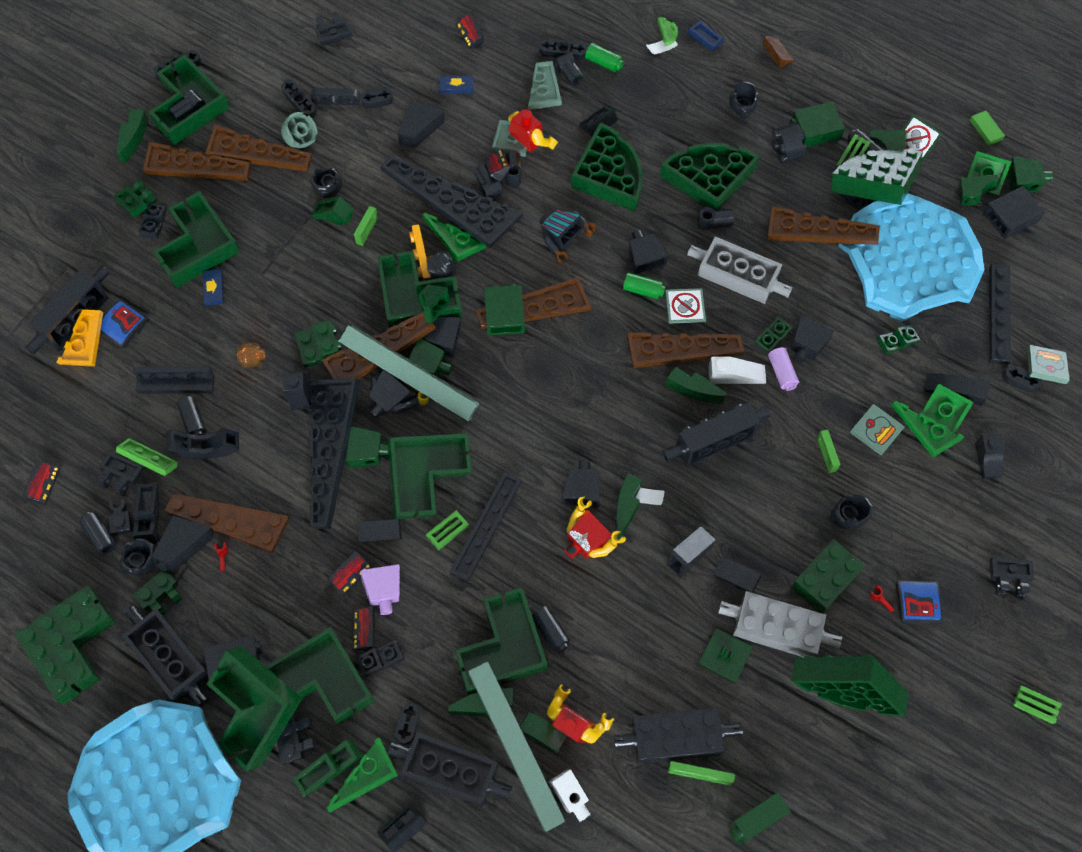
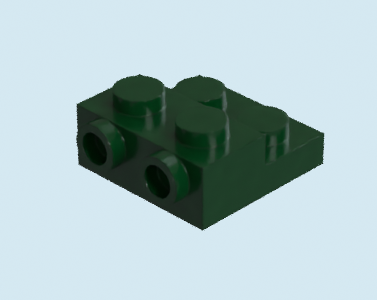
M329 319L311 324L312 328L294 333L304 368L323 363L322 359L342 350L341 344L338 342L339 339L335 340L334 337L337 334L335 324H330Z

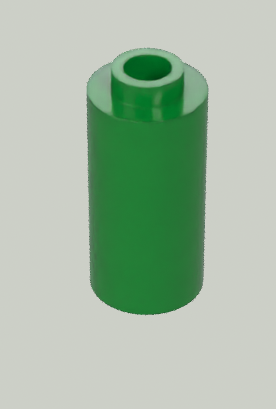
M591 43L586 51L585 58L613 72L620 71L624 64L622 56L594 43Z
M629 272L626 275L623 290L654 299H659V296L663 297L666 286H663L662 281Z

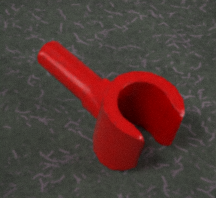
M224 542V547L219 549L218 544L215 543L214 549L219 555L220 571H225L224 558L228 553V547Z
M875 586V591L879 595H875L871 591V600L880 601L892 612L894 608L882 596L883 589L880 586Z

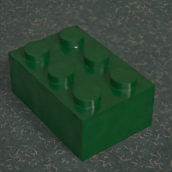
M833 539L795 580L791 588L814 609L823 614L858 576L865 565Z

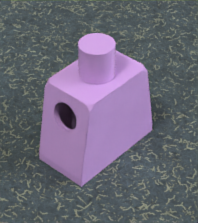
M399 564L361 570V580L370 606L379 605L381 615L393 613L391 603L399 601Z

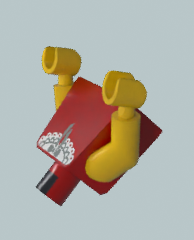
M523 109L509 116V133L530 152L539 146L554 149L558 141L551 136L548 139L543 137L542 125L532 115L530 110Z
M585 496L578 499V506L572 513L567 527V539L571 544L564 551L571 559L578 553L586 559L589 557L607 556L617 547V543H624L626 538L622 537L618 540L617 536L621 531H615L611 534L589 510L585 511L584 509L590 507L592 502L591 500L588 501L585 506L583 504Z
M561 684L554 693L555 697L547 710L548 716L552 719V726L579 743H594L605 730L611 728L614 718L608 720L606 719L607 713H603L599 723L594 724L563 703L570 694V689L564 692L561 688L563 685Z

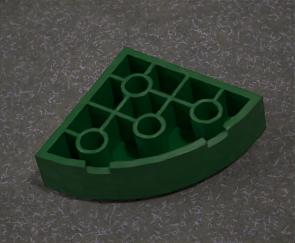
M600 123L572 174L571 187L636 212L642 187V167L638 155L632 145L619 136L617 131Z
M705 143L694 145L680 153L678 151L661 164L660 177L704 207L719 210L757 169L760 156L741 147L739 149L728 147L729 144Z
M914 148L907 150L868 151L865 154L849 159L833 172L831 192L902 205L920 171L923 151H917Z
M805 655L804 657H795L791 681L806 692L812 690L818 693V698L846 708L865 712V708L878 711L880 715L906 717L909 693L874 656L862 655V657H853L851 655H843L842 657L824 655L823 657H813Z

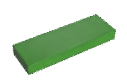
M130 438L116 448L117 453L164 476L177 468V461Z
M673 761L668 766V772L671 774L729 786L735 779V774Z

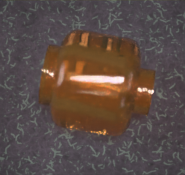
M258 343L241 344L240 348L237 349L238 364H241L244 368L259 367L262 360H265V350L261 349Z

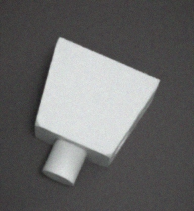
M565 770L548 781L565 810L569 813L574 812L579 822L590 815L584 805L589 800L571 770ZM572 793L576 796V800L573 803L569 799Z

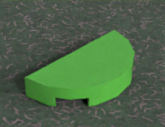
M657 18L665 46L671 45L677 38L678 27L674 22L667 21L666 18Z

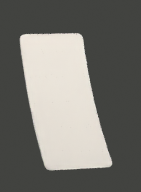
M662 40L646 46L653 54H658L678 46L675 41L671 45L665 46Z
M641 488L636 498L640 500V503L662 505L664 491Z

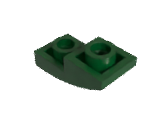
M778 316L769 328H766L757 338L755 343L770 353L784 340L793 327Z
M908 325L897 328L892 333L879 335L876 340L883 353L889 354L919 342L920 338L913 326Z
M527 712L519 726L525 736L533 742L538 741L553 753H558L567 736L552 726L550 722L531 712Z

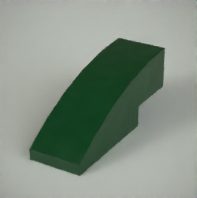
M130 109L128 124L120 125L117 154L122 163H125L133 155L144 137L148 124V118L144 109Z
M677 367L667 377L665 385L686 397L708 403L723 404L727 395L725 391L697 372L690 377Z
M629 473L622 485L617 505L616 527L617 531H621L618 534L619 539L623 537L640 505V500L636 496L641 489L642 480Z
M501 688L510 708L513 709V688ZM478 693L462 698L448 706L449 715L488 716Z
M353 739L345 740L331 752L325 753L295 776L293 780L302 796L306 797L361 760L363 755Z

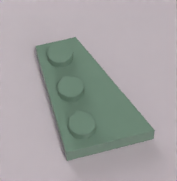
M553 62L536 63L528 110L561 105L562 101Z

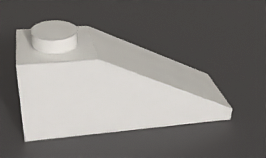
M711 357L709 381L713 384H766L765 365L733 357Z

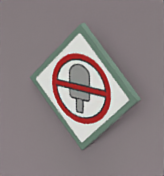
M702 288L665 291L669 324L706 322Z

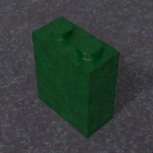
M833 102L794 110L790 119V124L798 123L804 134L802 142L803 145L806 144V147L840 140L845 130Z
M510 284L500 287H485L487 335L525 333L521 285Z
M777 792L729 825L730 830L728 832L734 842H739L742 845L791 811Z

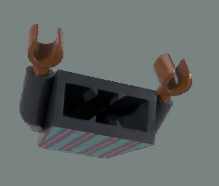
M558 209L550 216L543 215L540 219L544 242L550 251L557 255L556 262L559 265H562L559 257H563L567 261V254L563 251L560 252L559 249L563 250L584 228V233L588 237H591L596 230L594 223H587V220L575 210L563 211Z

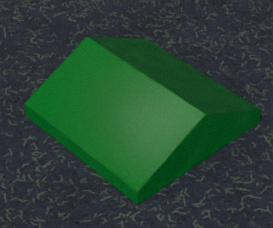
M977 151L967 177L998 175L996 190L989 191L988 193L999 196L1011 161Z
M938 384L921 413L932 418L935 422L947 426V430L955 433L974 402Z

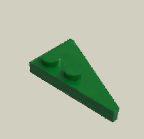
M423 214V220L457 262L486 248V245L472 239L470 234L462 232L449 223L445 225L437 221V217L433 215Z
M895 401L891 405L932 458L964 438L962 434L956 435L947 430V426L935 422L932 418L922 413L917 414L908 409L909 406Z
M380 738L374 741V745L363 756L359 765L351 772L337 795H334L327 807L329 813L398 776Z

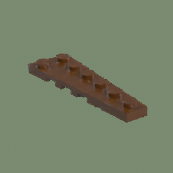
M214 125L205 152L207 156L217 155L223 158L250 162V164L308 172L312 160L311 153L285 147L277 143H267L264 139L259 138L257 140L251 138L250 135H240L233 130Z
M149 142L143 166V172L146 175L248 181L251 169L250 162L223 158L217 155L207 156L203 155L202 152H188L183 148L174 149L168 145Z
M772 207L768 240L878 245L880 225L846 219L834 220L829 219L828 216L822 215L817 217L812 216L811 213L804 212V214L795 213L794 210Z
M578 277L522 295L524 322L591 310V305ZM486 307L475 310L481 329L487 328Z
M423 312L401 322L399 325L388 328L382 334H375L371 337L395 352L400 353L436 328L433 323L425 321ZM350 348L322 359L333 379L356 378L359 380L378 367Z
M627 333L633 369L711 359V357L743 355L744 353L740 335L699 334L694 336L682 333L680 335H669V333H662L661 335Z
M173 493L164 510L167 514L209 526L212 531L272 554L290 520L286 515Z

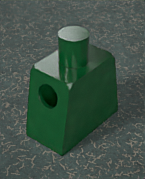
M1013 157L1008 170L1011 192L1022 186L1029 193L1037 192L1041 189L1044 182L1052 181L1053 173L1052 171H1043L1040 160Z
M419 339L416 342L408 359L438 377L440 372L450 375L453 367L452 364L445 362L446 358L443 350L423 339Z
M351 427L346 457L348 468L379 465L381 455H388L387 443H383L381 433Z

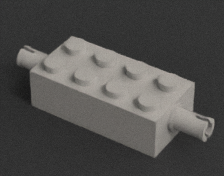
M718 237L714 238L707 251L691 245L687 256L702 261L698 276L763 304L766 303L770 292L774 291L788 298L793 288L778 282L777 278L782 264Z
M747 591L739 606L724 601L720 603L718 614L736 618L733 633L735 637L802 657L805 655L816 657L821 644L839 649L841 646L842 636L824 632L825 614Z

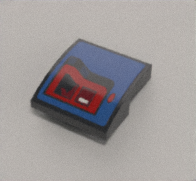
M120 299L103 315L100 332L119 346L126 348L134 334H140L149 318Z
M897 581L896 590L899 598L898 611L901 623H943L942 602L938 582Z

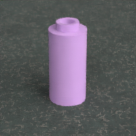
M777 348L771 351L768 357L781 389H786V391L795 389L799 380L786 348Z

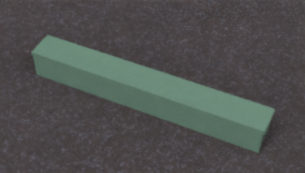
M348 325L341 339L338 340V342L467 421L472 419L474 412L480 404L353 325Z
M486 662L468 671L543 830L547 832L562 824L565 820L489 663Z

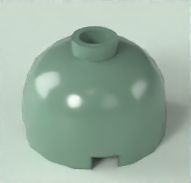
M296 112L284 120L281 134L289 146L301 149L314 143L317 127L310 116H305L302 112Z

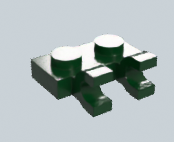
M137 180L131 188L126 186L113 196L133 218L148 208L146 204H153L158 201L152 195L153 193L143 186L140 180Z
M161 570L132 594L145 611L149 608L152 610L157 609L162 615L166 611L158 601L166 594L176 604L183 599L174 589L179 584L167 570Z

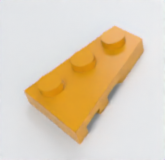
M419 224L413 225L412 232H409L411 243H415L416 249H413L414 258L419 261L420 265L417 267L419 278L422 277L423 281L431 280L427 270Z
M81 311L73 328V334L69 342L67 341L64 346V353L62 357L58 358L56 363L60 365L95 366L103 318L102 311Z

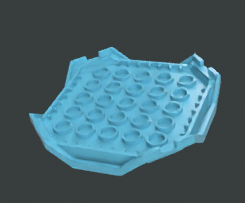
M911 194L906 195L902 205L875 201L853 215L851 221L880 225L878 245L839 243L838 245L839 248L848 253L863 285L867 307L878 312L882 310L889 313V317L903 322L926 309L955 301L965 303L971 301L984 272L981 246L965 217Z
M155 700L132 708L94 733L82 750L68 792L69 812L89 852H183L202 838L229 826L233 811L231 808L234 797H237L241 779L223 755L206 723L202 708Z

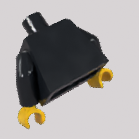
M384 369L372 377L369 396L376 403L370 409V412L378 418L384 410L391 414H398L410 410L419 404L426 405L429 401V397L421 398L425 395L421 392L416 397V393L400 379Z

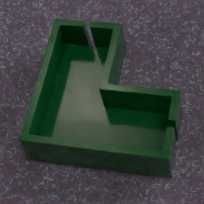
M186 55L172 62L177 77L170 64L157 72L162 86L172 97L149 111L154 125L165 134L166 138L174 146L230 108L226 95ZM195 90L206 102V105L176 121L168 108L181 101L187 91Z
M200 191L186 198L191 212L188 213L183 201L168 208L183 235L153 251L158 262L176 288L203 274V271H208L240 253L235 240Z
M413 251L397 253L399 266L395 265L394 254L377 256L389 328L424 312L421 309L419 293L428 284L448 288L450 304L438 317H458L462 319L455 276L419 282Z
M468 434L393 437L388 440L387 450L393 519H411L414 515L415 518H428L436 514L433 478L468 476L472 472L470 455H466L470 451Z
M88 585L14 634L54 699L63 705L80 695L79 690L72 687V685L75 684L78 688L85 691L101 680L80 647L116 623L109 611L104 607L105 605L97 593Z
M523 587L505 592L506 602L504 603L502 602L501 594L483 599L494 638L455 650L468 695L477 693L468 671L486 662L489 663L499 685L547 671L548 664Z
M331 627L266 665L272 673L302 699L318 690L338 725L355 715L353 712L355 709L360 712L375 702Z
M239 646L225 651L217 665L219 668L215 669L207 685L237 711L218 745L230 757L247 749V752L236 756L234 760L245 771L249 772L263 765L302 698L243 646Z

